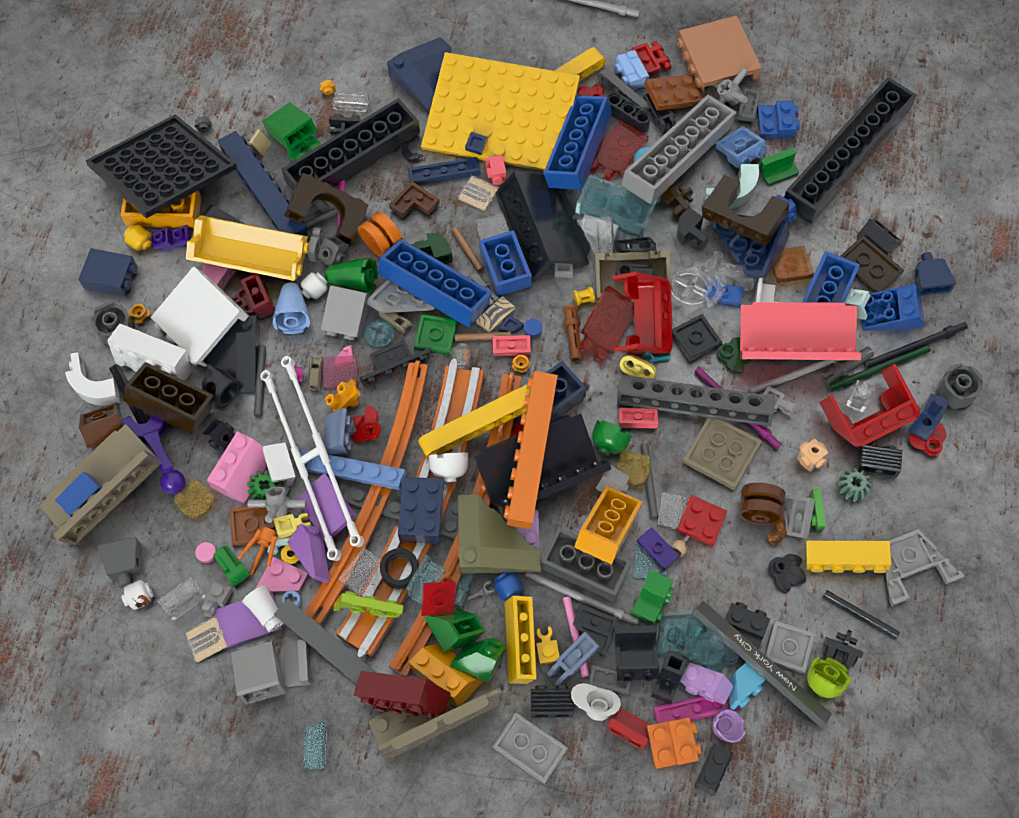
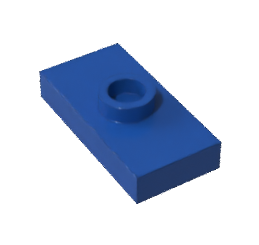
M707 281L704 299L740 307L744 288Z

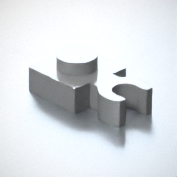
M313 228L307 253L309 261L317 262L320 241L323 235L321 228Z

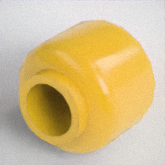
M131 225L124 233L125 243L137 252L143 249L147 250L152 244L150 232L141 225Z

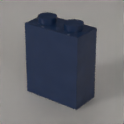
M90 248L78 280L85 289L125 296L127 290L131 288V279L133 274L137 272V264L130 255Z

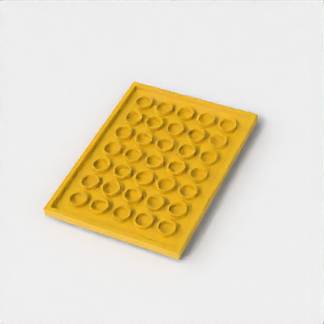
M445 52L421 148L422 150L466 158L477 157L478 160L483 161L487 157L503 155L505 165L544 171L569 109L574 103L580 75ZM471 132L488 137L482 155L465 150V145Z

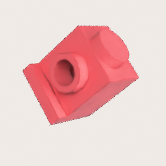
M503 155L485 158L487 176L492 179V184L500 185L506 181V169Z

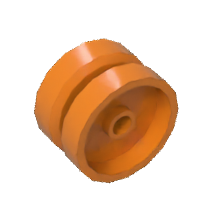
M381 211L372 215L370 222L365 221L358 226V232L362 240L379 258L400 239L403 240L399 229L393 221Z

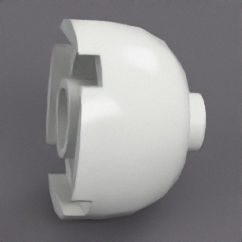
M468 453L428 455L431 472L437 478H444V482H456V478L463 476L467 471Z

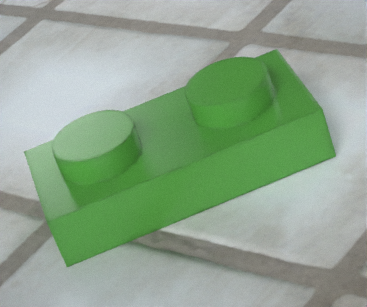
M815 488L807 496V498L815 499L810 526H813L814 533H820L825 529L826 522L821 489Z

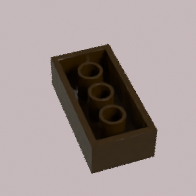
M145 362L125 385L123 401L193 434L210 412L214 395Z

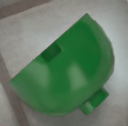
M597 420L592 432V439L594 444L599 447L598 451L609 456L610 453L618 454L623 452L628 447L632 435L628 431L625 434L622 433L621 427L604 420L600 423Z

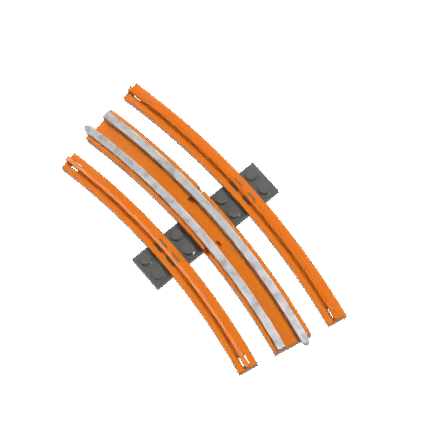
M455 358L451 360L449 366L446 365L431 431L478 409L484 370L472 367V371L458 369ZM420 361L408 364L396 418L380 465L401 468L418 415L428 371V365L420 364ZM418 370L421 371L419 378L417 377V375H418ZM510 372V375L503 374L498 398L519 389L522 380L521 376H514L513 372ZM514 418L491 429L487 447L510 438ZM469 441L443 454L466 453ZM423 454L416 477L437 478L430 470L429 459ZM479 472L472 494H478L483 499V502L490 507L491 502ZM458 477L456 482H444L441 536L452 539L454 542L436 582H443L444 578L451 579L456 582V587L462 577V574H459L458 499L452 497ZM354 482L347 498V503L350 506L361 509L354 524L359 535L363 536L364 544L361 547L351 545L349 541L351 535H348L341 549L342 555L340 560L335 561L329 571V582H322L304 612L320 626L333 608L335 601L339 598L358 565L381 516L399 522L402 489L396 490ZM395 526L377 565L359 597L374 596L379 601L393 600L398 602V605H403L413 585L406 589L389 587L384 582L380 573L382 557L388 551L395 548L410 550L418 560L420 573L433 543L400 542L398 526ZM396 558L388 565L389 575L396 580L407 578L412 571V565L406 558ZM321 607L322 610L316 618L315 615ZM367 610L359 612V614L351 613L350 611L336 635L359 649V658H363L366 654L372 657L395 618L374 616L369 614ZM421 611L389 664L390 669L402 676L408 677L411 672L408 662L422 647H426L433 634L424 618L425 616H421ZM406 659H408L404 667L401 669Z

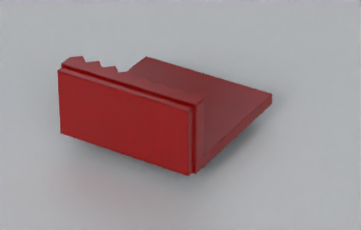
M444 578L443 582L423 583L421 616L454 613L456 582Z

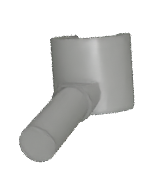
M486 582L481 590L467 596L468 600L471 601L482 595H493L495 589L491 591L486 589V587L491 586L492 582Z

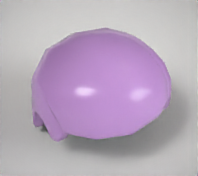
M730 709L719 711L713 719V732L721 741L727 743L738 742L746 733L743 728L744 720L736 711Z

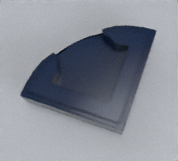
M508 314L498 327V331L511 332V334L516 333L524 327V323Z

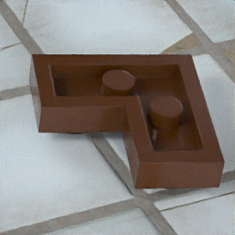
M411 181L389 204V208L404 218L414 206L429 215L440 202L437 197Z

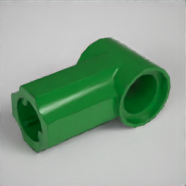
M228 545L218 548L213 554L233 587L250 576L241 561H238Z

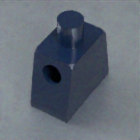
M931 252L921 254L922 261H919L914 269L915 284L921 296L951 292L956 281L946 261L942 258L933 259Z
M930 394L921 405L920 414L913 421L909 432L926 441L942 419L949 404L948 401L942 396ZM923 419H930L928 425L923 422Z

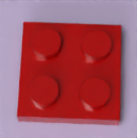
M691 495L676 531L713 547L727 510Z

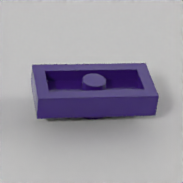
M652 527L637 539V543L663 570L667 569L679 558V555Z

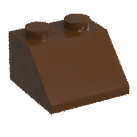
M118 403L80 415L79 430L87 448L92 446L93 448L98 447L115 430L119 431L124 426Z

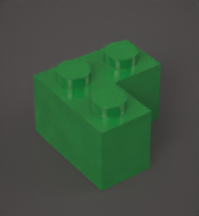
M650 570L631 615L639 618L640 622L647 625H654L655 622L660 623L664 614L661 609L664 604L668 605L675 589L671 587L673 580Z

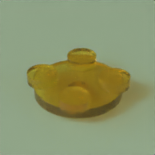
M623 451L616 469L630 476L626 483L629 486L642 485L650 475L651 459L648 455Z
M193 480L189 486L185 487L174 497V502L184 515L195 519L209 511L214 502V496L198 480Z

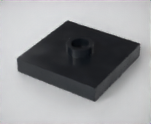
M703 314L672 329L673 338L689 362L720 347L723 343Z

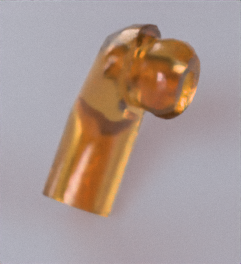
M784 517L782 522L775 524L776 529L773 533H769L767 536L771 544L775 542L780 543L787 534Z

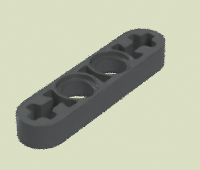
M604 68L598 72L597 77L608 90L612 93L621 94L647 112H650L648 103L609 69Z

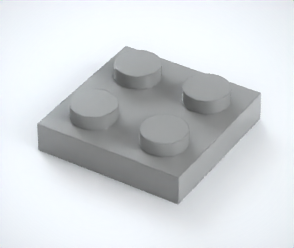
M775 621L765 655L777 666L805 674L815 633Z

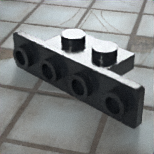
M404 339L370 354L376 371L361 376L360 381L361 383L366 381L368 384L377 380L376 377L381 374L387 376L394 373L393 369L408 367V364L414 360L423 361L429 358L428 355L431 353V349L428 348L411 355Z

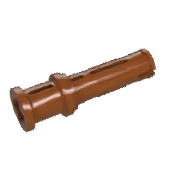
M566 305L562 308V312L565 314L564 327L568 331L570 360L577 362L582 360L578 329L581 323L578 320L577 313L579 307L577 305Z

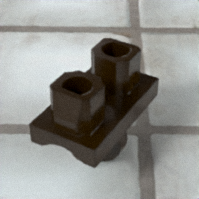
M671 185L667 188L668 191L662 196V199L667 206L675 200L678 204L671 210L679 218L690 207L686 200L689 203L694 200L691 197L693 190L691 188L684 189L682 186L679 188L681 192L679 194Z

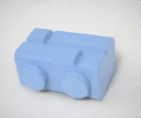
M633 50L616 57L614 68L617 74L620 73L621 80L633 91L638 90V88H644V83L646 79H649V75L636 51Z

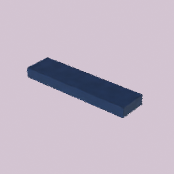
M477 157L412 167L408 168L410 182L413 181L417 185L480 175V168Z

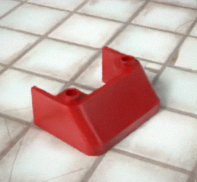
M641 272L612 276V280L624 283V293L628 298L634 299L635 335L628 336L625 346L614 347V351L628 354L670 352L673 347L670 282L666 278Z
M896 364L880 371L889 387L880 395V402L884 409L854 424L846 414L841 412L833 395L819 402L832 428L856 447L864 446L918 418L920 409Z

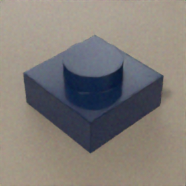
M471 132L465 145V150L482 155L488 137Z

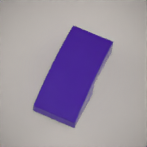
M185 225L173 230L166 227L152 232V248L169 249L187 245V241L191 239V228Z

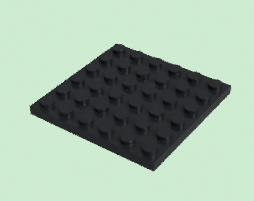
M176 114L86 160L87 166L146 219L237 169L234 161Z

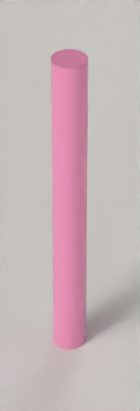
M568 596L563 598L574 643L580 637V633L572 625L575 613L571 597ZM587 662L580 668L582 678L590 676Z

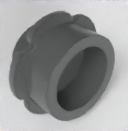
M202 116L195 120L194 127L200 132H206L212 123L208 117Z

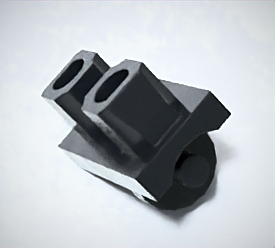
M335 114L334 116H329L330 134H340L361 121L359 115L344 117L341 114Z
M847 630L845 634L837 632L836 638L843 640L842 643L825 637L824 656L835 660L838 649L846 652L842 663L854 667L858 657L862 658L864 652L848 646V643L856 645L858 641L851 637V630Z

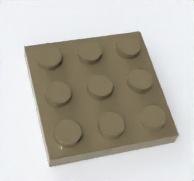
M708 417L682 463L735 490L762 441L722 419Z

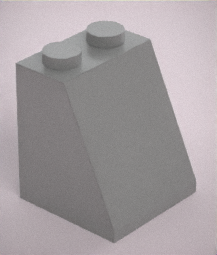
M330 285L321 330H325L326 335L337 337V333L344 334V339L355 341V337L361 338L371 306L367 305V299L371 295Z
M260 641L256 646H243L236 649V652L231 653L237 696L245 705L286 693L276 647L272 641Z

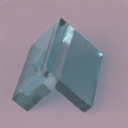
M319 722V725H305L304 769H326L327 725L325 722Z

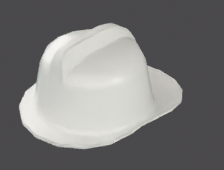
M582 683L574 686L571 691L573 702L579 708L585 710L591 719L596 721L606 720L619 711L621 706L618 695L607 689Z

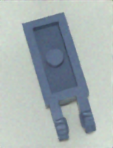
M585 631L556 660V663L547 672V676L549 678L553 677L562 667L565 673L557 679L555 684L557 686L563 685L570 676L572 677L600 649L599 644Z

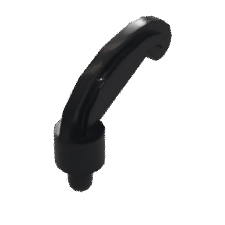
M408 142L402 144V153L408 160L414 161L423 157V154H412L408 149Z

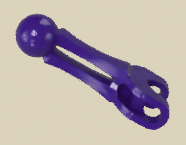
M153 415L144 424L136 423L131 416L122 418L123 424H127L162 462L159 465L162 473L160 479L162 490L170 495L180 493L185 488L186 479L180 471L173 470L174 467L163 450L160 438L166 430L165 421Z

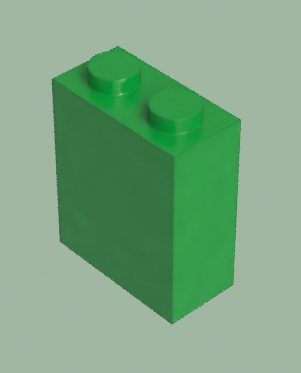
M290 102L262 121L267 133L289 151L317 132L312 118Z

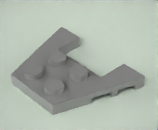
M919 529L889 540L891 567L889 571L885 572L891 607L910 598L901 582L904 578L932 567L938 569L946 585L964 577L963 573L960 570L957 571L949 563L950 560L948 558L945 559L936 550L937 547Z

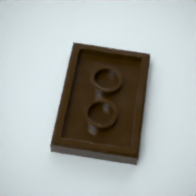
M864 235L840 255L842 258L860 264L855 277L873 293L884 291L904 272V269Z

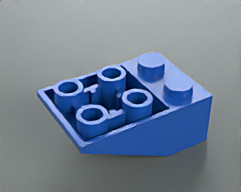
M916 284L871 293L864 307L867 318L866 320L862 319L863 330H909L925 326L921 293Z

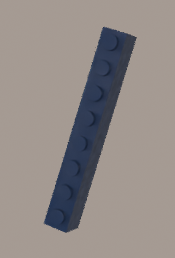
M234 131L219 139L218 143L221 151L236 163L237 169L235 171L276 230L308 236L306 232L308 227L304 220L300 224L284 216L289 200L286 195L282 196L279 185L272 182L273 178L269 171H264V165L260 159L257 160L255 158L254 150L251 147H247L248 144L244 136H240L237 131Z

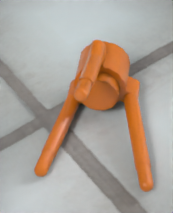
M262 527L261 530L257 529L254 537L238 556V559H241L258 539L257 543L261 547L249 572L250 575H253L265 547H269V545L267 566H271L278 537H276L277 532L270 528Z

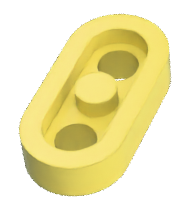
M628 354L620 361L621 370L630 376L654 379L657 375L654 365L636 355ZM629 360L633 362V366L629 364ZM645 369L650 371V375L646 374Z

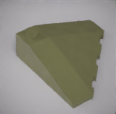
M478 494L458 495L459 574L541 572L539 549L531 546L517 529L506 525L504 518L495 509L487 506Z

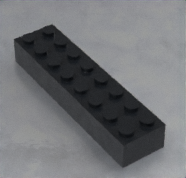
M397 98L283 167L284 180L294 191L298 179L302 173H305L334 187L420 134L419 120Z

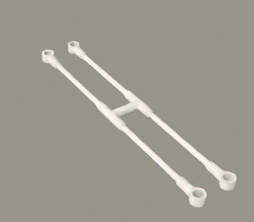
M285 356L281 364L287 369L289 377L294 383L311 427L316 448L301 456L276 394L273 382L274 374L264 370L260 377L261 380L265 381L269 393L272 394L291 445V452L301 478L304 480L324 533V540L328 548L327 557L332 561H338L342 555L341 551L336 549L333 538L329 535L309 482L305 463L320 455L346 518L347 528L351 535L350 544L355 547H361L364 544V538L359 535L354 522L351 520L332 471L326 448L320 433L317 432L298 383L297 374L294 369L295 361L289 356Z

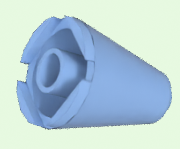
M292 282L282 286L272 319L275 329L278 330L279 328L285 334H298L303 332L305 327L310 326V316L299 285Z

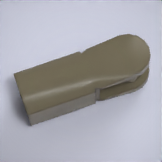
M379 312V317L391 324L402 334L406 333L408 327H412V323L396 312Z
M310 356L308 389L320 390L323 357L313 358V356Z

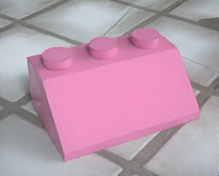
M237 431L207 479L210 487L245 505L251 494L247 493L251 489L247 486V482H252L250 476H256L257 471H260L263 475L264 471L268 468L263 453V446L256 440Z

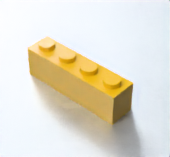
M806 541V570H811L814 573H820L823 570H832L834 573H842L844 570H853L854 573H863L865 570L885 573L891 567L890 541Z
M512 596L504 602L508 683L528 684L536 680L532 597Z

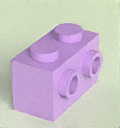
M689 663L680 680L685 685V690L690 694L700 695L711 702L716 701L721 704H725L734 687L724 674L693 663Z

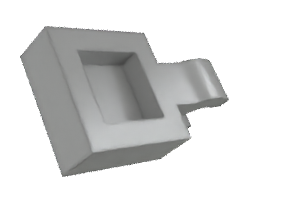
M769 386L766 388L763 395L775 396L774 412L776 413L779 408L784 414L790 416L795 404L784 400L785 394Z
M216 582L212 583L204 597L205 602L202 606V609L206 610L205 616L213 617L218 606H225L233 592L231 586Z

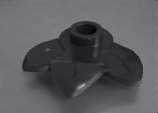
M787 554L783 558L776 557L769 563V571L775 576L777 586L785 592L790 591L791 583L802 584L806 582V575L802 568L799 567L802 563L800 556Z

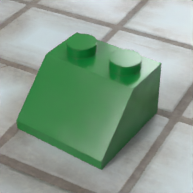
M483 639L463 647L451 662L450 667L489 683L500 667L507 645L502 644L498 639Z

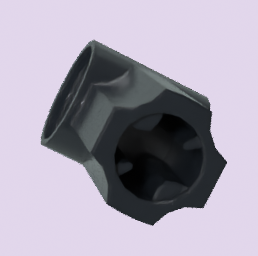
M628 262L620 263L615 271V276L621 275L619 270L622 268L627 269L629 273L641 272L653 275L652 265L630 264Z

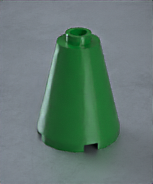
M371 257L331 265L325 270V279L329 284L372 294L377 284H374V279H378L377 264L375 260H371Z

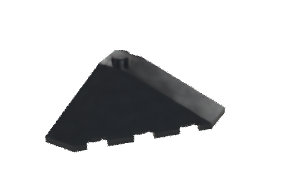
M249 316L245 321L237 319L203 360L207 365L210 364L224 370L237 379L241 384L239 393H255L260 339V324L257 316Z

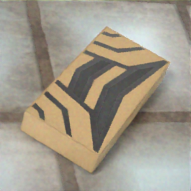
M502 296L476 322L485 331L492 333L505 320L508 314L511 315L516 308Z

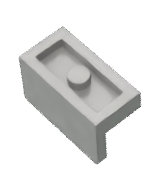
M297 640L298 645L284 646L286 687L311 685L309 644L304 640Z

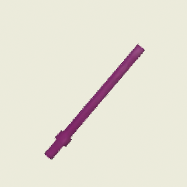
M700 367L694 371L709 387L723 389ZM749 423L764 441L767 440L776 450L781 447L782 444L772 435V432L767 427L764 428L762 425Z

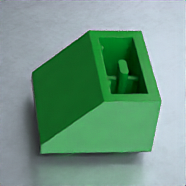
M455 608L452 614L424 617L444 652L471 645L486 632L476 614Z

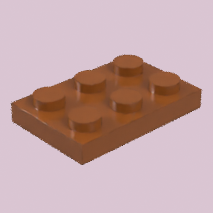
M691 74L646 79L644 83L657 111L696 106L703 99Z

